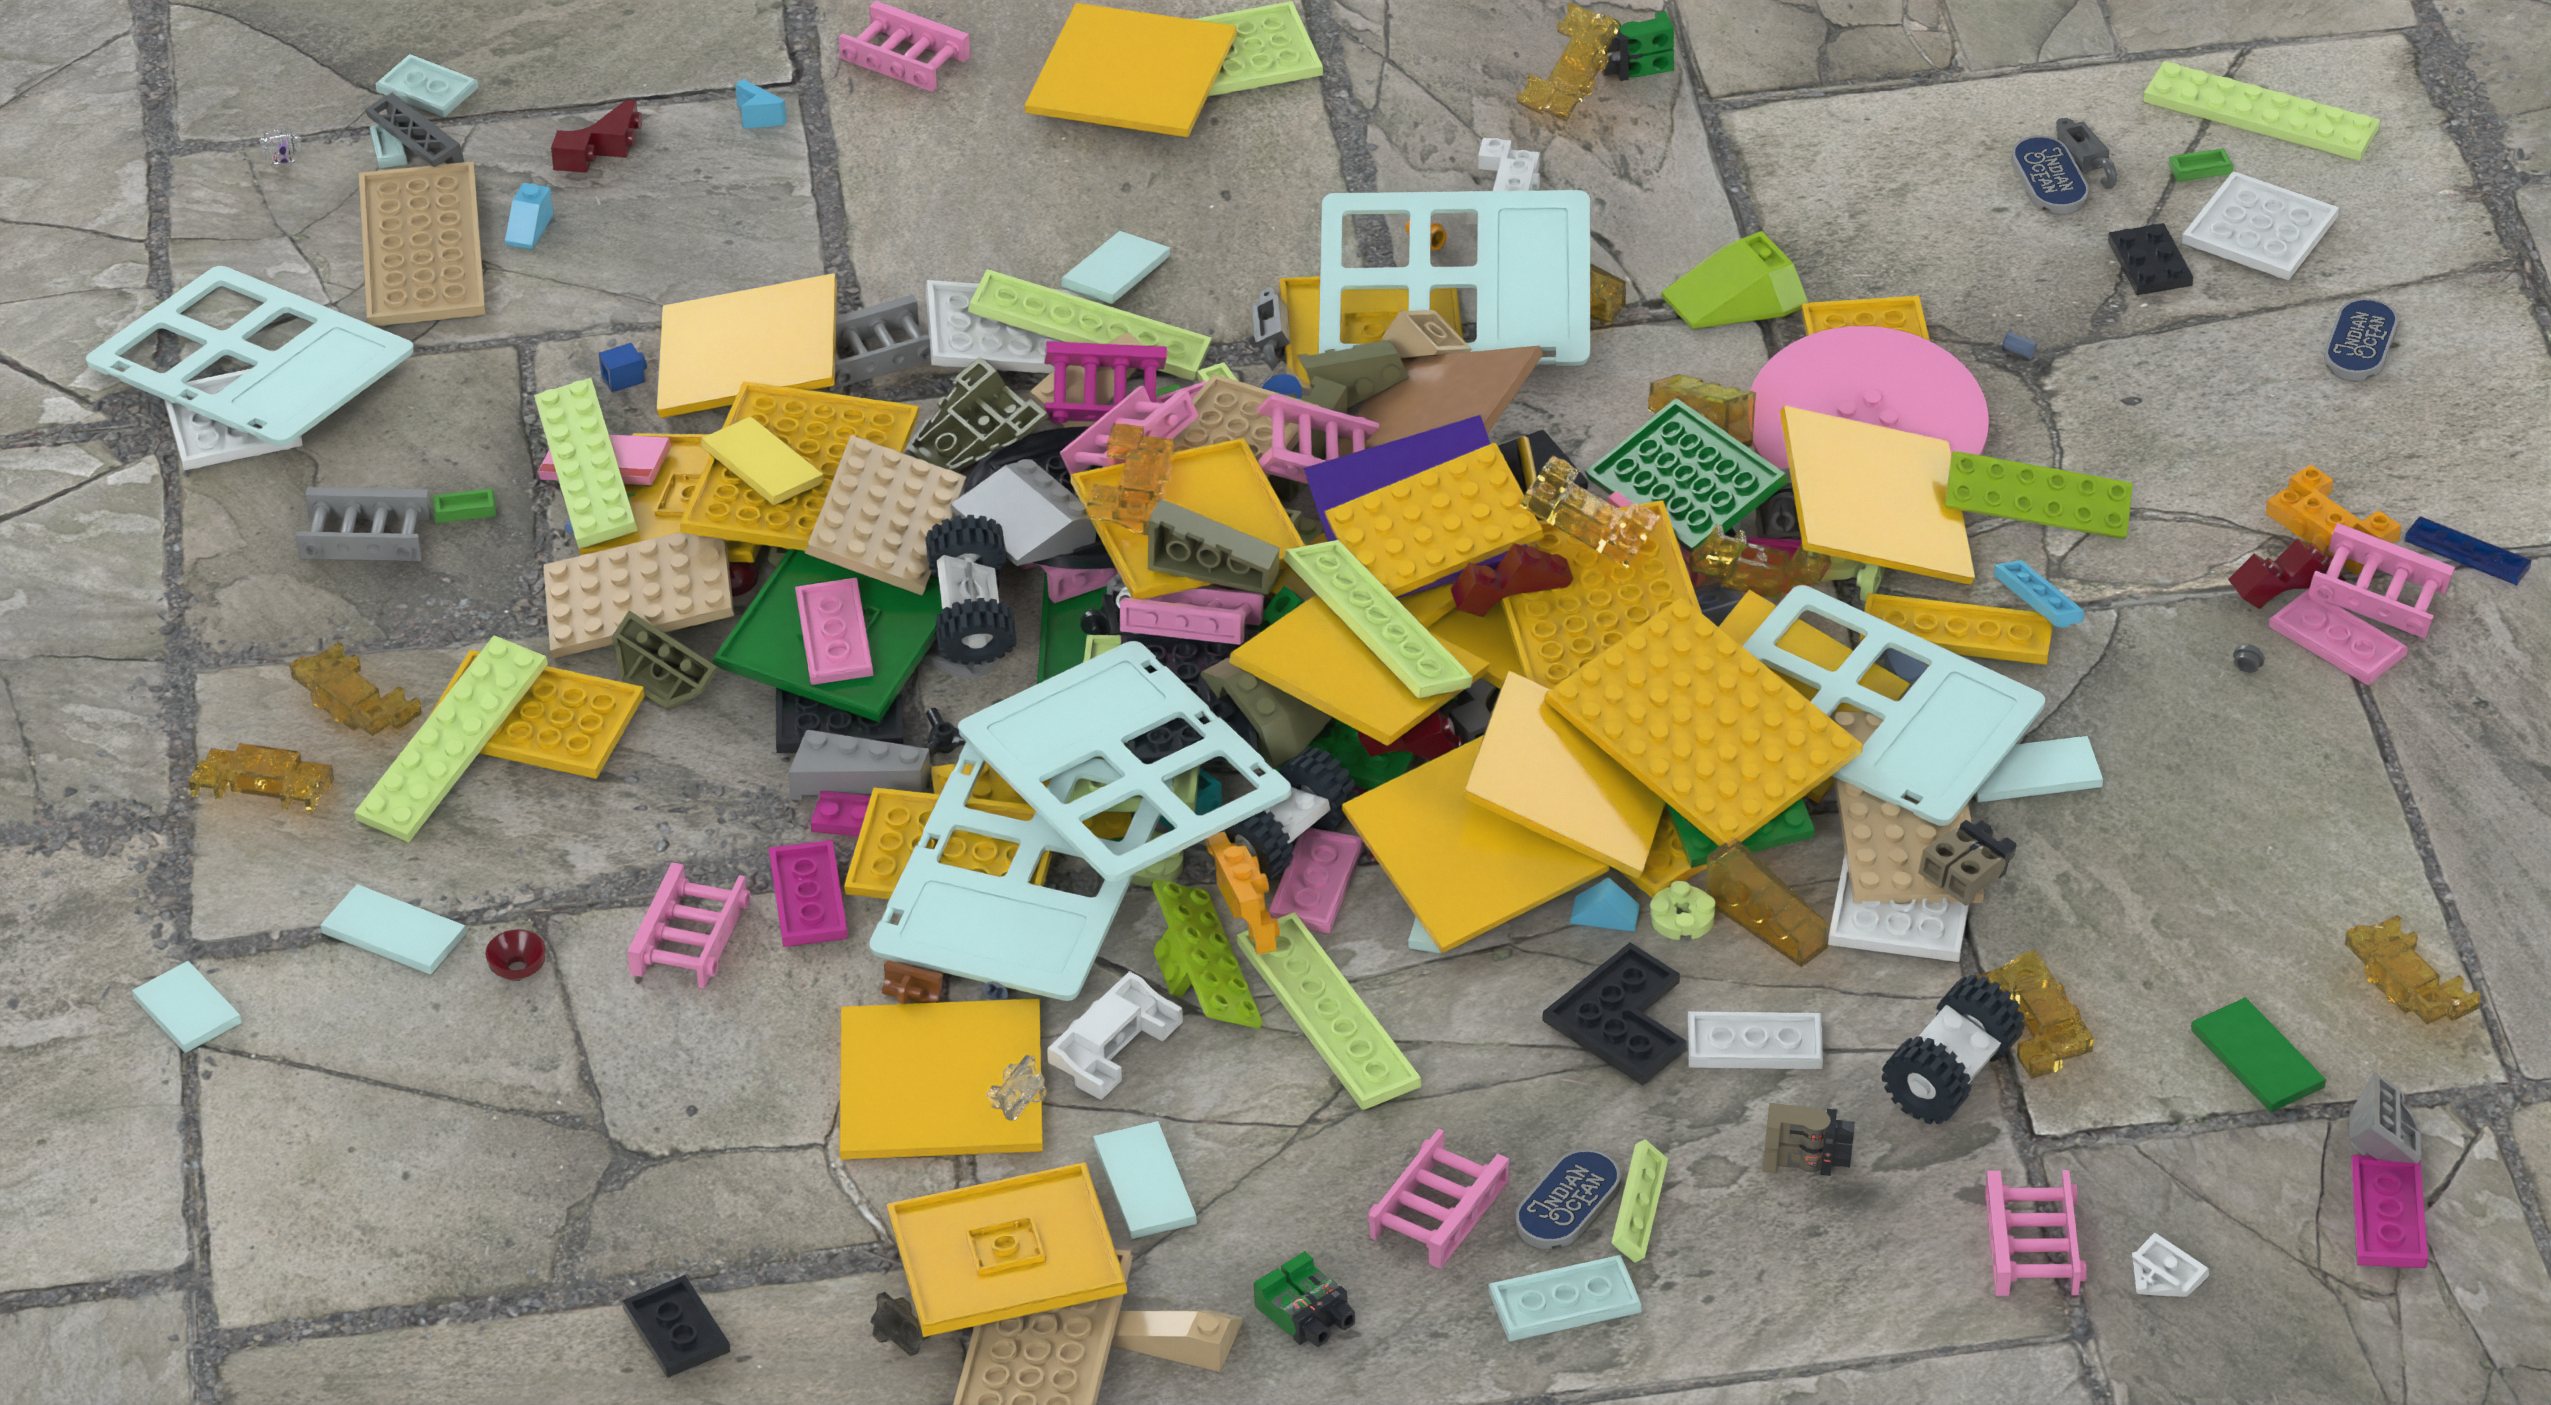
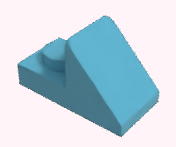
M744 79L735 84L737 107L741 108L743 128L783 126L787 123L784 99Z

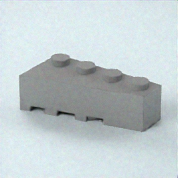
M806 730L788 772L791 800H802L803 795H818L819 800L820 791L868 796L872 794L873 787L925 793L931 778L929 749Z

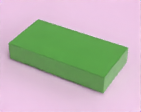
M2224 148L2169 157L2168 165L2177 182L2227 175L2233 172V164Z
M493 488L433 495L435 523L496 516Z

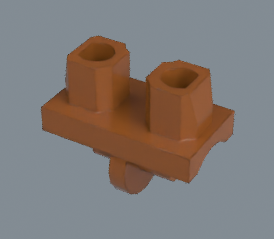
M889 960L884 964L885 978L882 994L897 997L898 1002L902 1004H908L909 1001L916 1003L940 1002L943 972L927 971L910 964Z

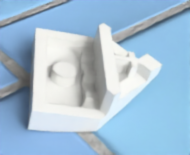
M2156 1233L2137 1252L2132 1253L2137 1294L2187 1297L2209 1276L2208 1267Z

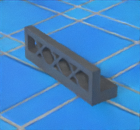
M393 92L365 109L370 119L431 166L436 167L442 162L447 164L464 162L461 147L457 141ZM384 109L387 110V114H379V112L383 111Z

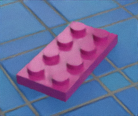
M833 840L769 848L783 947L848 939Z
M2352 1155L2350 1165L2357 1265L2427 1268L2428 1254L2421 1160L2414 1164L2377 1160L2371 1155Z

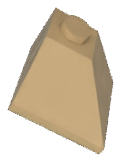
M1435 310L1400 311L1382 337L1383 341H1391L1400 358L1462 353L1472 350Z

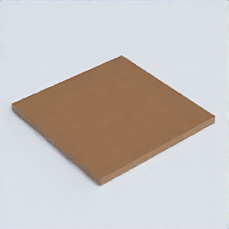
M1540 346L1400 358L1409 378L1369 397L1356 416L1379 423V429L1365 441V449L1477 415H1481L1488 435L1542 357L1543 352ZM1343 436L1339 439L1338 457L1353 453L1352 439Z

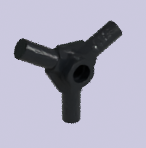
M930 708L926 712V716L933 728L930 730L928 744L923 748L929 749L930 758L937 752L950 753L956 747L965 745L966 741L959 735V729L949 722H944L937 708Z

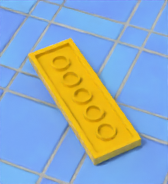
M1873 593L1867 594L1864 612L1955 654L2047 665L2053 625L2038 612ZM1860 634V643L1866 637L1863 634Z

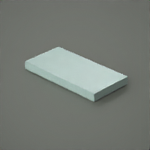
M1119 231L1064 275L1061 287L1113 304L1169 258L1170 247Z
M2088 736L2016 744L1974 795L1977 802L2100 788L2103 785V778Z
M358 884L355 885L320 925L323 934L430 975L467 934L466 925Z
M1158 1121L1093 1136L1095 1149L1131 1239L1197 1224L1195 1211Z
M1621 1255L1489 1284V1294L1509 1342L1642 1312L1641 1301Z

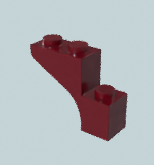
M637 100L622 102L587 128L573 131L557 130L551 146L553 170L587 173L590 163L595 162L596 156L627 158L630 147H634L636 143V130L641 129L642 113L638 112Z
M2297 538L2275 561L2269 557L2264 560L2254 553L2228 580L2242 599L2261 609L2269 600L2284 591L2309 589L2315 571L2326 574L2333 556L2329 553L2324 556L2321 549L2311 542L2307 545ZM2340 572L2338 579L2345 581L2346 578Z
M1514 543L1496 570L1486 565L1480 566L1469 562L1450 590L1457 610L1484 617L1493 605L1505 597L1565 588L1571 584L1574 578L1568 561L1563 556L1539 551L1532 546L1526 547Z
M1439 709L1388 746L1357 730L1359 741L1371 757L1391 751H1406L1432 761L1465 744L1461 735L1456 736L1450 718H1444Z

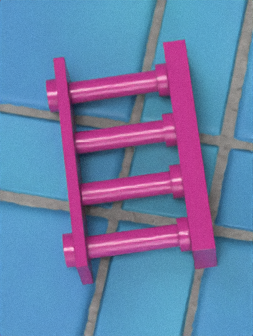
M1047 341L1044 364H1051L1054 367V403H1045L1044 411L1049 415L1046 420L1059 424L1068 421L1097 422L1126 398V370L1129 368H1139L1144 371V387L1150 401L1156 403V371L1159 369L1164 370L1167 359V347ZM1069 365L1082 366L1084 368V404L1066 403V367ZM1098 367H1111L1114 369V405H1096V369Z

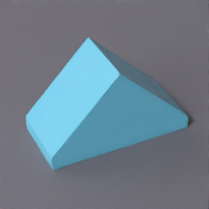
M1608 877L1575 897L1570 924L1635 932L1640 904Z

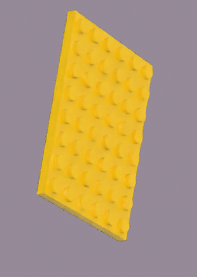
M743 381L722 429L751 416L823 474V483L773 505L710 454L680 521V533L806 551L850 436L863 438L904 454L919 417V406Z
M1663 500L1538 521L1544 537L1528 543L1527 546H1532L1546 553L1559 554L1566 558L1574 579L1565 588L1515 594L1501 600L1524 677L1548 689H1552L1680 597L1702 613Z
M1682 597L1545 693L1546 703L1725 852L1733 849L1862 754L1864 746Z

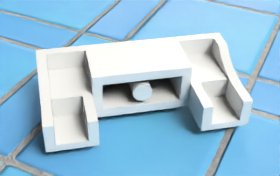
M1498 138L1482 139L1478 155V169L1498 171L1493 191L1539 190L1540 173H1538L1540 152L1511 150V140H1501ZM1465 213V223L1478 224L1477 214Z
M1129 971L1102 998L1094 1001L1089 1010L1079 1019L1074 1020L1069 1029L1047 1048L1048 1063L1074 1076L1076 1087L1102 1100L1122 1081L1121 1066L1110 1060L1141 1030L1164 1041L1183 1023L1182 1007L1159 995L1143 978Z

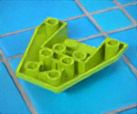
M1763 231L1719 247L1661 291V297L1691 329L1784 317L1801 310L1802 303H1808L1794 263Z

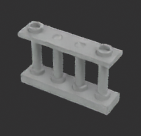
M914 295L836 316V348L850 344L856 356L840 360L835 352V385L828 387L829 390L931 361L929 334L923 336L917 326L919 324L918 304ZM905 328L911 340L896 344L889 332ZM877 336L883 348L868 352L862 340Z
M307 487L305 496L309 518H313L310 532H296L299 559L421 561L419 534H414L417 520H430L431 506L428 489ZM326 518L343 519L341 532H323ZM356 519H374L371 533H353ZM386 520H404L401 534L383 533Z

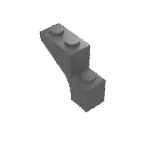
M1482 678L1471 684L1470 688L1460 692L1457 695L1458 700L1455 701L1459 707L1449 711V718L1454 726L1456 736L1461 735L1465 744L1484 735L1491 717L1490 713L1494 709L1501 690Z

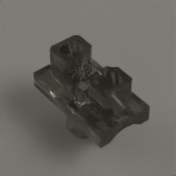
M886 1292L877 1294V1309L870 1321L874 1325L873 1337L881 1343L891 1339L910 1356L918 1354L921 1341L929 1339L931 1336L923 1337L918 1318L911 1314L912 1307L910 1302L904 1297L893 1299Z

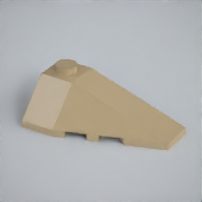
M1128 332L1106 343L1144 346ZM1069 365L1066 367V403L1084 404V368L1082 366ZM1098 367L1096 369V405H1107L1110 400L1114 401V369L1111 367ZM1136 368L1126 370V379L1130 378ZM1054 371L1030 391L1036 404L1043 410L1045 409L1046 402L1054 403ZM1068 421L1066 423L1054 424L1059 428L1092 426L1095 422Z
M1120 1310L1111 1346L1221 1372L1243 1323V1318L1213 1310Z

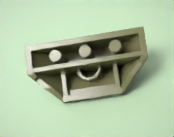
M628 611L612 635L622 681L644 687V695L667 710L702 695L719 669L716 665L631 611Z

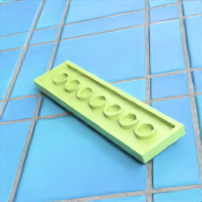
M2166 61L2158 69L2146 88L2143 102L2358 161L2362 159L2380 125V119L2372 118L2365 114H2357L2339 107L2324 105L2309 99L2287 95L2284 92H2276L2257 85H2250L2228 77L2217 76L2202 70H2195Z
M988 269L979 283L968 309L969 313L983 318L996 320L1064 342L1106 344L1128 332L1144 346L1167 347L1164 370L1159 369V371L1192 381L1197 376V371L1205 359L1212 339L1205 335Z
M592 378L575 381L572 384L549 389L534 395L579 549L638 531Z
M1339 540L1286 550L1284 561L1417 698L1454 692L1471 687L1473 676Z
M493 635L354 812L356 821L410 842L548 665L546 656Z
M1295 912L1277 919L1280 929V937H1276L1277 951L1257 955L1254 940L1250 941L1248 930L1237 934L1238 946L1362 1111L1421 1087V1077Z

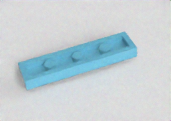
M2019 560L1995 564L1994 576L2050 621L2052 625L2065 628L2070 626V624L2083 622L2084 610L2024 561Z

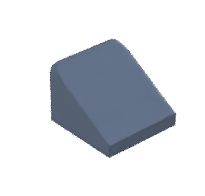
M1892 648L1885 652L1884 669L1908 683L1918 680L1926 670L1923 662Z

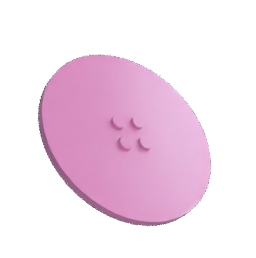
M1848 326L1833 328L1808 335L1791 343L1774 355L1760 370L1753 382L1747 400L1746 426L1749 440L1758 455L1779 469L1789 468L1780 418V411L1784 405L1949 441L1951 454L1953 451L1982 455L1988 437L1989 415L1987 403L1978 382L1971 372L1957 358L1940 346L1914 334L1884 327Z

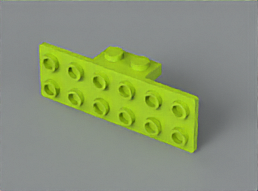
M1953 451L1950 460L1945 507L2125 539L2128 532L2133 484L2122 480Z
M1155 879L1151 886L1169 928L1156 943L1153 952L1170 994L1182 998L1192 984L1206 1017L1259 1029L1263 1021L1209 893L1201 888H1191L1172 881L1166 882Z

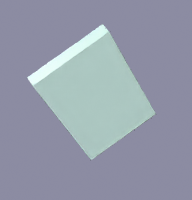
M411 54L376 83L377 92L384 95H389L393 92L407 104L443 118L478 89L476 79Z
M189 961L132 990L133 999L184 1053L242 1023L240 1014Z

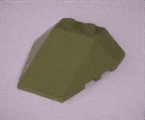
M978 357L957 375L952 382L954 388L946 398L942 397L937 403L939 409L931 420H925L906 448L917 459H922L941 468L958 472L982 460L995 449L1001 446L1006 447L1026 437L1045 421L1049 415L1033 400L1029 399L1027 402L1022 400L1004 384L996 369L983 358Z
M1226 658L1202 671L1201 676L1215 695L1221 698L1229 694L1259 733L1257 739L1258 751L1273 770L1287 764L1305 750L1307 745L1315 736L1317 737L1323 731L1324 726L1332 719V716L1229 662L1230 658Z

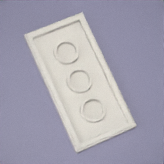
M1688 1011L1689 1068L1822 1069L1821 1013Z

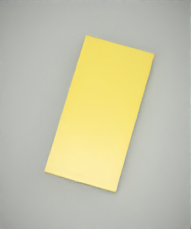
M751 416L701 438L702 448L773 505L823 483V474Z

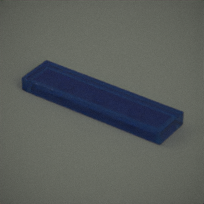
M2421 516L2418 517L2405 535V542L2516 586L2531 567L2532 560Z

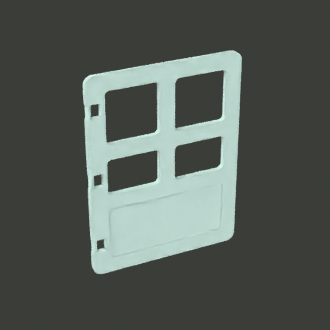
M1582 190L1331 193L1326 195L1322 200L1319 354L1325 353V350L1335 349V351L1351 349L1354 345H1360L1343 344L1340 341L1341 293L1344 290L1406 289L1409 291V311L1430 310V291L1432 289L1474 288L1477 290V339L1474 342L1467 343L1472 349L1470 352L1539 345L1542 351H1556V357H1541L1536 366L1556 364V366L1584 365L1590 359L1589 195ZM1347 214H1408L1410 216L1409 265L1406 267L1385 268L1343 267V217ZM1433 214H1477L1478 241L1477 264L1475 266L1434 267L1430 264L1431 216Z
M216 266L86 356L88 367L105 375H112L124 383L174 404L178 403L186 406L191 411L241 432H248L272 445L286 446L414 353V348L410 340L229 267ZM221 286L264 303L227 330H218L180 314ZM283 313H290L315 323L276 351H269L245 341ZM161 328L204 345L165 373H158L119 357L151 333ZM225 355L254 365L253 368L216 394H208L184 384ZM118 367H121V368H124V369H126V370H125L124 372H121V371L116 370V369H117ZM188 395L193 397L194 399L188 400L184 397ZM258 424L263 427L258 429L253 427V425Z
M1805 585L1795 586L1742 646L1764 665L1818 689L1819 692L1812 699L1811 703L1827 716H1830L1840 703H1848L1884 720L1865 742L1862 754L1832 776L1855 785L1884 801L1914 812V815L1939 826L1949 825L1953 822L1959 812L1974 796L2045 706V697L2039 691ZM1810 610L1866 636L1837 671H1828L1775 646L1778 640L1804 611ZM1887 648H1893L1929 665L1900 701H1893L1857 684ZM1905 795H1907L1920 802L1918 803V805H1916L1903 798Z
M1137 641L1126 642L966 717L958 724L959 735L1108 881L1122 880L1288 799L1291 795L1290 783L1277 770H1273L1259 753L1220 717L1218 718L1207 704L1166 666L1164 667L1156 659V656L1142 643ZM1151 665L1157 671L1150 674L1144 668ZM1205 716L1211 722L1202 724L1198 719ZM1175 718H1183L1204 738L1149 765L1143 764L1123 744ZM1096 756L1103 757L1123 776V778L1068 804L1061 803L1042 784L1043 781ZM1222 756L1257 788V790L1222 807L1199 816L1163 782L1214 757ZM1260 768L1266 774L1258 777L1253 770ZM1141 795L1176 828L1118 856L1114 855L1082 821L1133 796Z
M966 742L959 756V761L954 771L951 772L923 830V835L918 845L915 846L886 906L887 909L870 939L871 953L879 958L986 983L998 982L1007 988L1063 1001L1073 1000L1080 994L1134 874L1119 881L1104 880L1098 895L1094 898L1030 884L1031 877L1045 851L1050 850L1083 857L1037 812H1035L1030 821H1022L966 808L965 805L986 764V761ZM1092 758L1052 777L1047 789L1061 803L1066 804L1079 779L1110 784L1123 778V776L1106 760ZM966 764L974 766L970 776L961 774ZM1172 779L1163 782L1171 791L1173 790ZM1143 797L1122 841L1115 842L1102 838L1098 839L1114 855H1123L1149 842L1161 813ZM955 830H963L1020 844L1007 874L1002 877L941 864L938 861L952 832ZM930 838L938 839L934 850L925 848ZM893 913L902 915L898 925L889 923Z

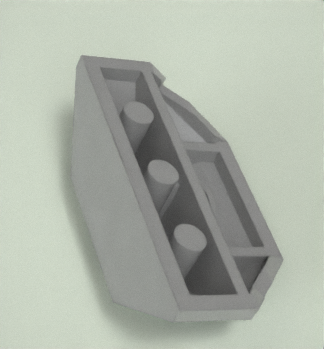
M2375 1072L2369 1078L2350 1113L2349 1140L2351 1145L2363 1155L2370 1154L2377 1160L2417 1164L2421 1160V1132L2411 1111L2403 1103L2405 1097L2402 1091Z

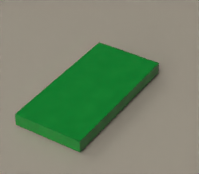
M2246 997L2198 1018L2191 1023L2192 1032L2270 1113L2325 1088L2326 1079Z

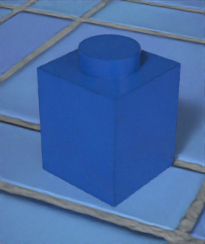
M632 342L598 353L601 377L612 393L645 382L644 370L647 369V362L642 352L638 353Z

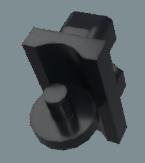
M1110 594L1102 595L1103 606L1100 610L1089 609L1080 618L1081 628L1087 634H1133L1120 631V608L1114 605L1113 597Z

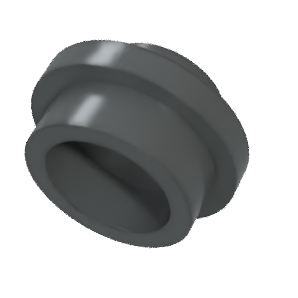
M2250 644L2236 647L2233 653L2234 665L2239 670L2248 673L2256 672L2265 660L2259 648Z

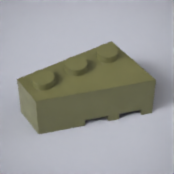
M1390 340L1354 345L1351 349L1339 351L1330 349L1325 350V353L1309 356L1307 353L1298 355L1310 382L1314 376H1318L1347 386V408L1409 378Z

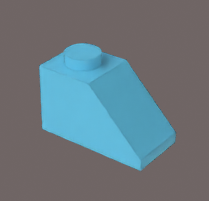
M528 183L521 185L512 201L505 245L533 250L553 216L550 187Z

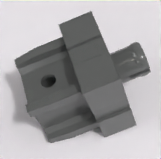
M1789 468L1780 469L1786 474L1789 482L1755 509L1758 538L1782 539V537L1794 535L1801 537Z

